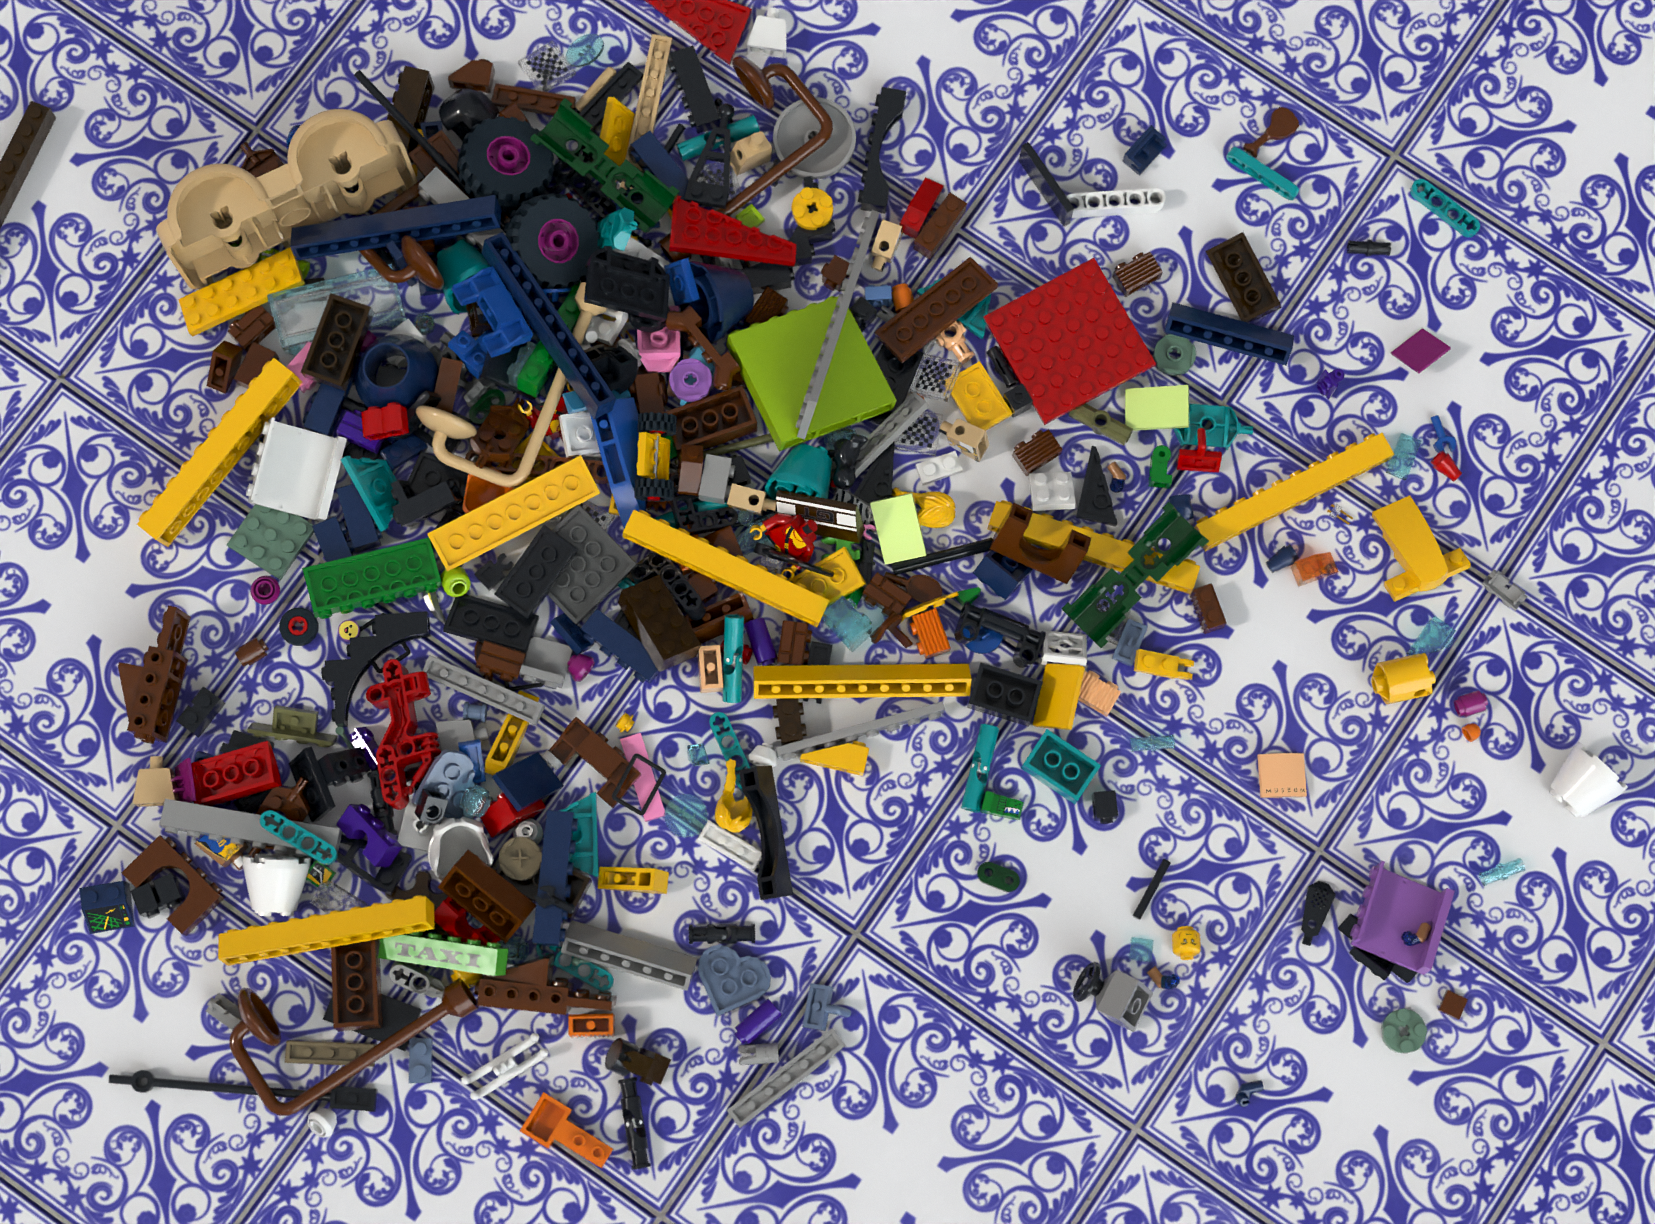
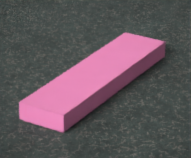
M641 733L620 739L628 762H630L634 754H640L649 760ZM637 758L633 767L641 773V776L634 783V787L642 810L656 781L651 766ZM657 790L643 815L645 822L666 816L659 790Z

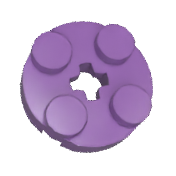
M688 358L681 360L670 372L669 383L672 392L678 399L694 402L708 395L712 386V375L709 368L701 363V361ZM689 375H692L693 379H697L693 385L685 383Z

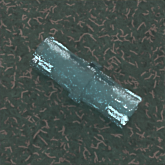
M1149 735V737L1130 738L1131 752L1142 750L1155 752L1156 749H1175L1174 735L1157 737Z
M1517 858L1509 863H1500L1493 869L1480 872L1479 878L1480 880L1483 879L1481 883L1484 886L1500 879L1504 881L1508 879V876L1525 871V865H1520L1523 861L1521 858Z

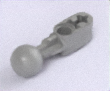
M395 961L391 966L389 976L393 983L417 994L442 999L446 986L443 985L441 980L431 976L426 970L411 963ZM400 968L404 969L403 973L398 976L397 971ZM410 972H412L410 981H408V976L410 975ZM422 977L426 980V984L418 986L415 984L414 979Z

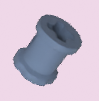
M465 702L463 720H481L482 723H485L487 719V704L473 705Z

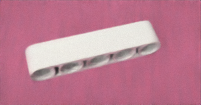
M1159 188L1072 193L1066 197L1070 203L1077 205V208L1073 210L1071 218L1156 213L1162 209L1166 195ZM1157 198L1160 202L1153 203L1150 199ZM1136 199L1138 200L1139 204L1134 205L1130 202V200ZM1115 200L1119 205L1112 206L1109 201ZM1095 202L1098 206L1091 207L1088 203Z

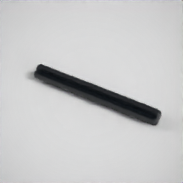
M993 538L941 550L923 557L895 562L892 564V570L895 575L990 551Z

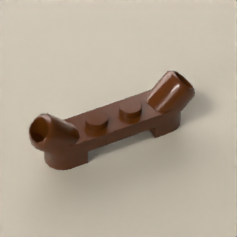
M688 306L682 312L669 311L667 313L666 328L671 331L687 332L690 336L688 337L690 343L695 348L699 347L703 352L701 353L703 359L708 364L712 363L715 367L713 386L718 390L730 389L733 376L741 371L735 359L729 352L720 356L698 329L702 326V319L691 306Z

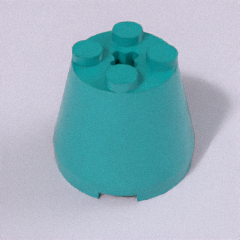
M459 240L446 250L438 252L436 256L438 259L437 268L444 280L443 292L445 300L451 311L457 315L459 313H466L467 309L466 305H460L452 291L453 285L472 277L482 269L490 267L479 250L465 240Z
M805 443L794 446L768 478L765 485L767 497L776 500L777 491L782 490L828 499L832 460L827 455L828 450L821 446L814 447Z

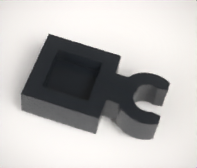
M505 553L498 556L497 563L493 564L490 560L474 574L488 591L505 578L502 573L503 571H508L514 566L512 561L507 565L502 564L503 559L507 557Z

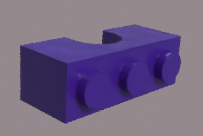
M349 804L336 825L349 839H363L367 835V846L362 852L364 856L375 867H389L402 849V845L397 841V837L388 832L384 827V823L370 813L369 807L364 804Z

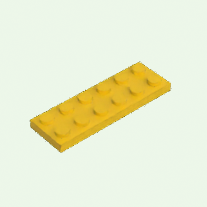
M289 247L178 300L188 332L193 337L305 285L298 261Z

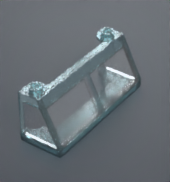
M374 268L267 295L282 349L285 354L297 355L304 345L308 342L312 343L330 293L370 306L374 311V316L369 329L384 325L395 329L407 320L399 283L388 282Z

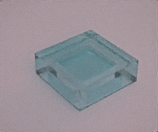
M1131 937L1129 960L1151 962L1154 940Z

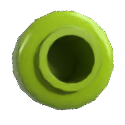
M458 566L449 571L445 569L441 573V585L447 595L461 597L469 591L471 585L470 578L464 568Z

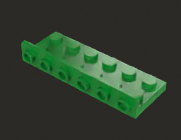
M429 537L302 568L314 616L320 619L330 618L332 614L339 612L347 614L359 607L363 609L375 606V603L379 602L391 603L400 597L412 598L417 593L424 591L432 593L442 587Z

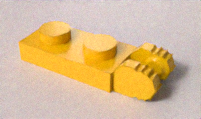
M1142 649L1136 650L1134 671L1171 679L1192 680L1193 674L1178 672V665L1194 667L1193 660L1179 659L1177 656Z

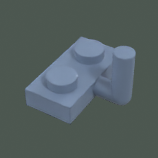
M810 983L802 1027L826 1031L829 1013L848 1018L851 1015V1010L831 1005L834 987Z

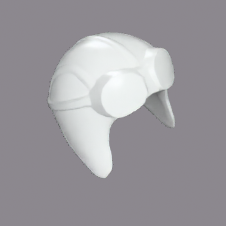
M462 817L460 819L448 818L442 820L440 825L434 826L433 836L428 846V860L434 874L441 881H443L452 867L468 849L491 868L493 856L482 823L469 817Z

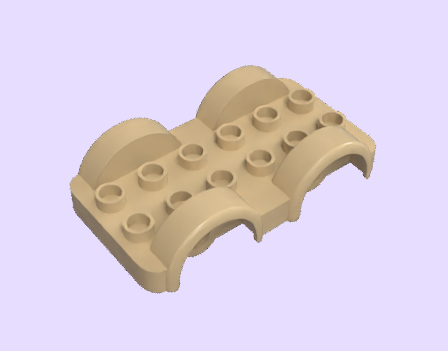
M347 109L326 110L310 117L297 129L288 148V163L257 178L243 168L230 164H210L197 168L187 174L177 184L170 196L167 219L160 222L156 227L157 235L166 254L191 289H201L214 283L212 275L231 266L241 269L250 267L257 261L260 253L281 243L285 249L289 248L291 231L294 227L329 222L346 213L350 215L365 214L372 208L376 199L394 191L400 195L417 183L418 180L405 146L392 121L382 120L375 123L367 116L356 111ZM359 186L358 190L355 193L346 192L349 190L354 191V188ZM242 240L241 245L238 247L230 246L234 243L239 244V241Z

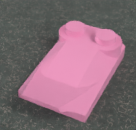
M669 306L670 311L679 312V306ZM666 326L655 332H644L637 329V344L639 354L642 356L640 360L647 372H671L675 363L680 358V331L668 330Z

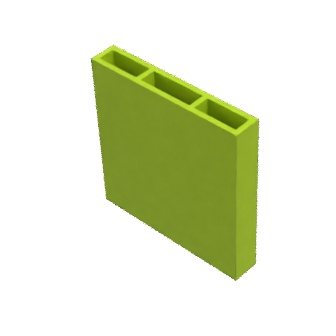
M839 296L828 297L825 301L817 304L811 303L800 310H791L781 317L774 316L761 324L754 323L744 330H734L728 335L726 346L731 356L741 368L740 374L779 451L891 411L897 401L848 307L806 438L797 437L799 428H796V424Z

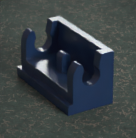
M1151 125L1124 154L1122 162L1140 176L1167 145L1165 143L1166 138Z

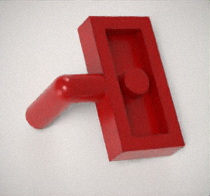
M1199 428L1197 430V450L1179 449L1176 463L1177 470L1219 473L1222 452L1206 451V430Z

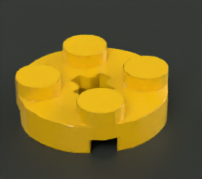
M806 187L793 199L792 214L800 227L807 230H817V228L824 227L830 222L833 216L832 198L823 190ZM816 205L818 211L809 213V208L807 207Z

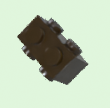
M798 698L776 699V705L772 706L774 719L778 718L779 726L775 727L776 739H781V745L803 740V736H807L805 723L801 724L800 715H804L803 702H798Z

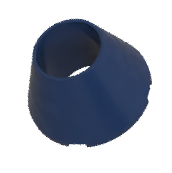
M690 261L700 299L682 304L680 309L682 312L688 306H691L702 319V326L698 329L713 344L752 311L754 305L753 290L749 279L740 269Z
M393 334L373 341L364 349L355 367L354 383L360 399L368 408L372 406L383 408L388 403L398 402L409 409L425 390L434 392L439 370L436 359L425 344L408 335ZM392 356L406 357L407 371L403 379L390 387L378 386L376 383V373L380 364Z

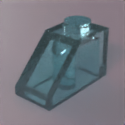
M1434 616L1426 624L1406 654H1427L1439 652L1444 647L1448 649L1455 640L1452 636L1456 630Z

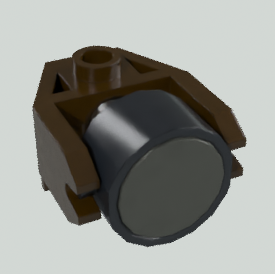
M617 1038L607 1052L605 1068L621 1076H626L631 1072L641 1077L639 1081L652 1086L653 1082L661 1085L671 1059L644 1048L638 1050L637 1045L622 1038Z

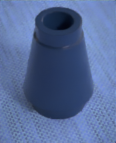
M1289 544L1286 547L1283 546L1265 563L1269 570L1274 573L1295 564L1299 557Z

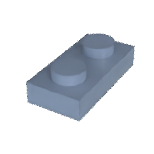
M1128 618L1112 659L1132 667L1136 650L1140 648L1148 626Z
M411 1038L409 1040V1083H432L433 1038Z

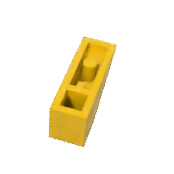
M853 741V744L846 743L801 754L800 762L863 776L869 748L865 747V743Z
M600 867L597 888L667 894L669 872L656 868Z

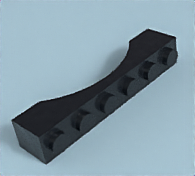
M882 87L881 94L876 95L875 106H878V112L873 113L871 124L875 126L874 132L869 134L868 144L871 145V151H866L865 164H868L867 171L863 170L861 183H865L864 190H859L858 202H861V210H874L883 214L886 213L889 186L881 171L879 153L887 133L894 124L902 119L906 99V91Z
M772 765L739 770L742 791L754 811L761 837V863L757 877L760 900L793 895Z

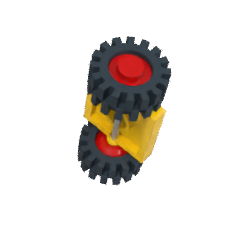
M646 412L638 415L637 475L647 479L635 480L634 498L637 500H647L649 502L673 500L674 482L669 480L670 440L661 437L676 435L677 417L673 416V414Z

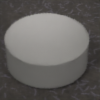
M548 750L542 755V758L555 770H558L563 765Z

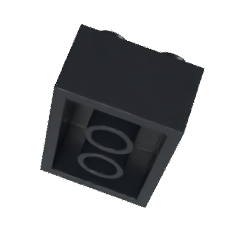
M980 663L967 708L1029 727L1043 681Z

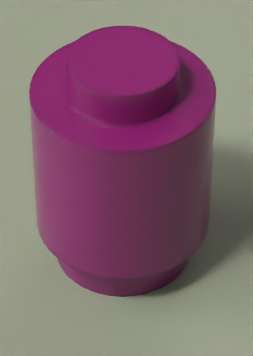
M1479 690L1459 696L1457 700H1454V707L1459 717H1468L1485 711L1488 705L1486 695L1480 693Z

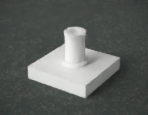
M409 802L405 808L398 842L404 847L428 852L434 826L437 824L433 823L430 826L421 823L414 813L417 805Z

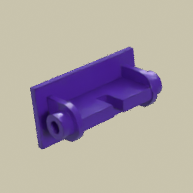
M1325 369L1316 382L1319 392L1323 396L1325 395L1327 399H1330L1338 387V382L1344 379V372L1341 369H1335L1328 373Z
M367 727L355 728V731L349 735L351 738L350 742L354 748L361 747L362 751H366L364 756L371 771H375L378 769L376 752L379 746L374 740V735Z

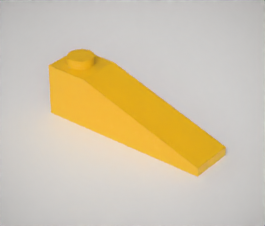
M520 690L518 692V694L525 696L531 700H534L536 702L539 701V697L533 696ZM509 713L507 714L485 760V773L494 775L513 764L529 722Z

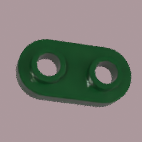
M489 390L470 408L469 417L473 424L477 426L482 425L490 413L491 405H506V398L501 390ZM493 399H499L498 404H493L492 401ZM483 413L484 417L479 419L477 415Z
M985 862L977 870L979 881L993 888L1009 893L1015 891L1019 886L1020 878L1015 871L995 863ZM990 869L992 876H986L984 871ZM1011 877L1013 883L1010 885L1006 884L1005 878Z

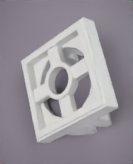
M1044 631L1046 636L1041 654L1042 665H1047V661L1086 666L1087 635ZM1060 644H1068L1071 647L1065 648L1060 646ZM1049 648H1057L1062 653L1052 652ZM1073 650L1080 651L1078 655L1069 654Z

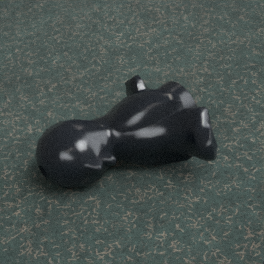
M853 434L850 440L841 438L834 443L833 447L835 450H828L827 455L833 458L832 461L837 466L830 483L831 487L847 490L854 484L856 479L854 464L858 459L860 448L868 441L866 436Z

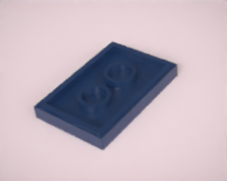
M539 752L492 776L518 812L559 791L564 786Z

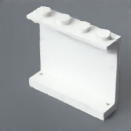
M272 417L263 425L262 434L265 436L263 443L260 442L256 454L260 456L258 463H254L252 468L253 483H249L246 496H249L248 502L320 522L327 520L347 438L340 436L333 438L277 422Z

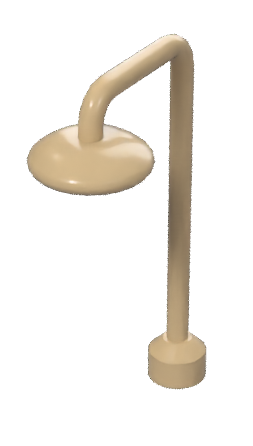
M585 282L580 283L574 298L581 312L572 334L580 346L592 317L602 314L607 310L605 307L584 302ZM558 367L519 468L511 475L503 474L485 466L480 469L476 467L475 462L447 451L445 447L447 437L452 439H468L476 435L477 430L471 423L449 412L424 405L417 407L416 414L427 428L435 432L432 447L439 461L499 486L515 487L523 483L532 470L567 379Z

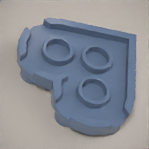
M443 750L431 764L412 802L417 805L423 788L441 792L446 796L448 804L443 815L444 817L460 819L462 817L475 816L481 808L483 799L480 788L473 782L475 771L473 770L471 759L461 751ZM430 806L428 810L432 811L435 806Z
M715 945L705 950L699 959V976L717 1017L757 1000L770 987L771 976L769 968L756 957L746 956L740 958L736 951L730 947Z

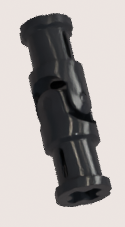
M371 771L367 773V777L371 781L372 790L370 794L373 799L374 817L384 823V827L388 832L396 835L397 830H394L392 818L394 817L393 807L383 799L379 771Z
M689 924V944H693V942L713 944L716 940L722 944H737L738 941H751L755 943V924H751V926L720 924L717 927L713 924H708L707 926H693V924ZM727 927L731 929L732 933L730 940H727Z

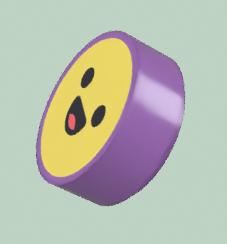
M345 620L338 627V634L345 642H350V638L360 636V627L353 620Z

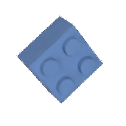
M886 284L880 286L868 285L865 287L864 299L873 307H882L884 305L891 307V286Z

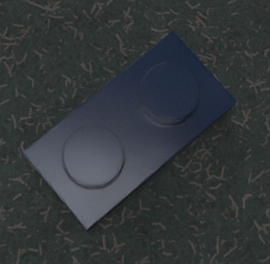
M411 433L406 439H400L381 450L380 455L386 460L391 469L394 470L418 456L421 451L425 452L428 445Z
M565 613L555 617L550 622L556 632L561 635L577 655L589 650L594 645V643L591 644L582 637L584 633L579 625H576Z

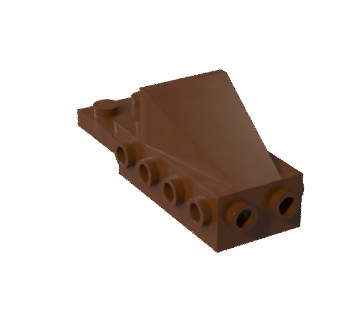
M168 606L167 611L163 615V628L157 637L158 647L149 646L143 658L144 667L121 662L118 664L129 721L127 731L133 733L134 738L141 739L142 742L154 744L155 741L167 743L188 659L183 657L181 653L191 617L174 606Z
M552 953L507 967L506 975H484L475 984V995H478L477 1006L566 1015L571 1010V1006L611 1011L616 1005L617 996H613L610 991H598V994L590 993L589 989L577 988L576 991H573L574 982H568V978L556 977L555 980H552L555 956Z

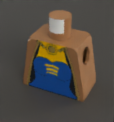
M203 835L194 843L226 868L233 863L238 870L243 869L242 853L249 847L246 842L243 845H236L230 843V839L222 838V841H213L208 839L209 836Z

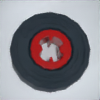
M293 608L282 616L279 623V631L282 638L289 644L304 646L315 639L318 633V621L310 610ZM297 622H299L300 624L304 623V626H302V631H294V628H296L295 624Z

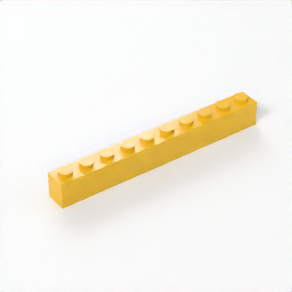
M1372 433L1363 439L1364 442L1358 445L1354 442L1345 447L1346 451L1340 454L1336 451L1326 457L1327 460L1321 463L1319 460L1308 466L1309 469L1303 472L1297 470L1289 475V479L1285 481L1279 479L1271 484V488L1267 490L1261 488L1252 493L1253 497L1247 500L1243 497L1235 501L1234 506L1228 509L1226 506L1220 508L1215 512L1216 515L1210 518L1208 516L1200 518L1196 521L1197 524L1194 528L1209 540L1203 547L1204 551L1210 550L1389 461L1395 454L1384 434L1375 435V433Z
M1001 500V502L996 501L987 530L997 531L1012 506L1011 502ZM1032 513L1029 526L1024 532V536L1029 543L1052 550L1060 547L1073 529L1091 538L1088 552L1083 558L1084 561L1109 569L1113 568L1118 572H1122L1134 560L1127 553L1135 545L1133 541L1127 539L1120 541L1114 539V536L1108 533H1095L1094 529L1082 526L1080 528L1073 526L1074 523L1071 521H1058L1049 514L1042 513L1039 515ZM1151 548L1154 553L1150 556H1144V564L1153 565V558L1156 555L1161 558L1163 555L1155 552L1154 548ZM1185 559L1178 566L1174 565L1158 582L1150 575L1145 580L1191 594L1200 566L1196 565V562L1193 560Z
M633 510L623 530V538L739 592H743V594L812 626L818 627L830 601L826 599L827 596L817 591L813 593L806 590L807 587L798 582L793 584L787 581L788 578L782 574L776 573L774 575L760 564L752 565L743 556L737 555L735 557L721 546L716 548L709 545L710 542L704 538L698 537L696 539L690 536V533L685 529L678 528L677 530L663 519L655 520L651 518V515L646 511L639 510L638 512Z
M969 664L753 666L754 699L970 696L971 673Z
M417 895L413 899L408 900L395 899L391 903L386 904L373 903L371 906L364 908L352 907L347 911L335 910L325 915L312 914L308 918H291L281 923L270 922L264 926L252 925L242 930L230 929L226 933L219 934L218 959L227 966L435 929L434 903L426 896Z

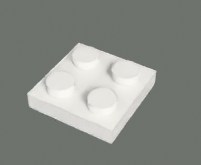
M1071 472L1029 474L1033 511L1075 509L1076 502Z

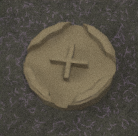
M528 837L511 838L500 849V868L506 876L513 880L524 881L531 879L541 868L542 851L538 844Z

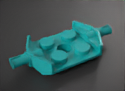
M622 208L606 215L598 222L597 232H599L600 237L598 239V246H600V249L604 246H612V250H625L632 231L636 230L638 226L637 222L634 221V211Z
M1189 404V428H1173L1181 447L1184 445H1198L1197 430L1203 428V420H1210L1213 424L1212 429H1205L1206 446L1223 447L1225 450H1228L1237 434H1253V426L1241 425L1232 407Z

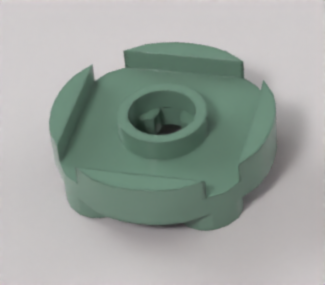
M1167 334L1157 342L1153 358L1159 371L1168 375L1178 376L1187 373L1193 366L1196 359V349L1194 344L1187 338ZM1177 350V354H1180V357L1173 359L1169 353Z
M1400 1009L1392 1011L1384 1018L1381 1024L1383 1042L1390 1050L1396 1053L1406 1054L1414 1052L1423 1045L1426 1039L1427 1027L1423 1019L1412 1010ZM1399 1026H1407L1409 1035L1401 1037L1399 1035Z

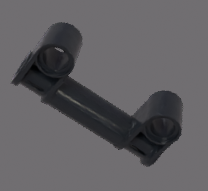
M966 601L961 609L954 633L956 641L960 644H968L975 640L981 627L1018 641L1013 661L1021 668L1036 662L1046 636L1044 631L1038 632L1029 628L1027 624L983 607L981 609L971 605L969 601ZM963 628L969 630L970 638H966L963 635ZM1022 652L1028 654V662L1023 660Z

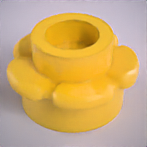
M625 712L618 720L615 727L620 729V733L624 730L628 732L633 726V715L630 716Z

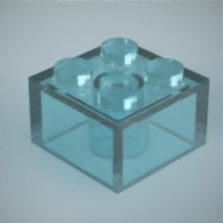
M842 596L824 612L823 622L853 652L870 637L872 622L865 614L860 615L856 610L857 605L850 598L846 600Z

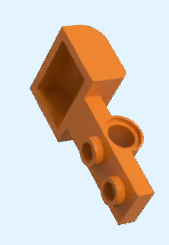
M543 1092L520 1132L550 1149L554 1140H557L593 1164L603 1168L614 1149L568 1121L567 1119L573 1110Z

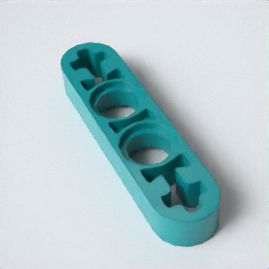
M1232 147L1226 155L1227 160L1231 164L1287 200H1294L1299 193V188L1294 183L1243 150Z
M1417 179L1414 181L1410 188V194L1414 199L1461 235L1470 238L1477 234L1480 229V223L1477 218L1427 180ZM1423 186V191L1420 193L1416 191L1417 188ZM1431 192L1432 194L1426 199L1425 197ZM1434 197L1440 198L1442 205L1439 207L1434 206L1431 199ZM1448 211H1457L1459 217L1451 219L1448 216ZM1462 217H1464V221H1462L1461 224H1458ZM1471 223L1473 225L1472 229L1467 230V225Z
M722 712L714 713L710 717L709 723L725 761L734 756H740L743 759V764L740 767H735V772H739V770H743L745 767L750 768L728 717ZM717 717L720 720H725L723 722L725 731L728 728L730 729V731L724 732L720 736L717 735V733H721L719 726L713 725ZM726 736L734 739V744L730 748L722 745V739ZM738 773L735 783L742 790V785L739 783L741 782L740 773Z
M268 810L261 815L260 824L269 833L324 865H331L336 861L338 857L337 851L331 844L275 811ZM275 816L274 820L281 825L278 833L275 832L278 828L273 824L266 826V817L271 818ZM288 826L295 828V835L291 838H286L283 835L284 829ZM307 837L314 839V846L311 849H304L302 847V841ZM319 843H322L320 846L322 850L328 851L331 849L330 853L333 855L331 859L327 857L323 860L324 856L318 851L316 855L313 854L318 849Z
M542 945L536 946V952L539 957L544 956L542 955L543 951L540 949ZM550 946V949L554 952L557 951V948L562 949V946ZM561 951L557 953L554 966L600 991H608L613 987L614 979L609 972L591 962L580 963L577 966L572 965V963L568 966H562L559 963V958L564 953H561ZM586 964L590 966L591 972L587 977L579 975L578 969L581 965ZM595 969L599 970L596 974L599 977L608 976L607 980L610 982L608 986L603 985V987H600V982L595 978L593 983L589 981L594 976Z

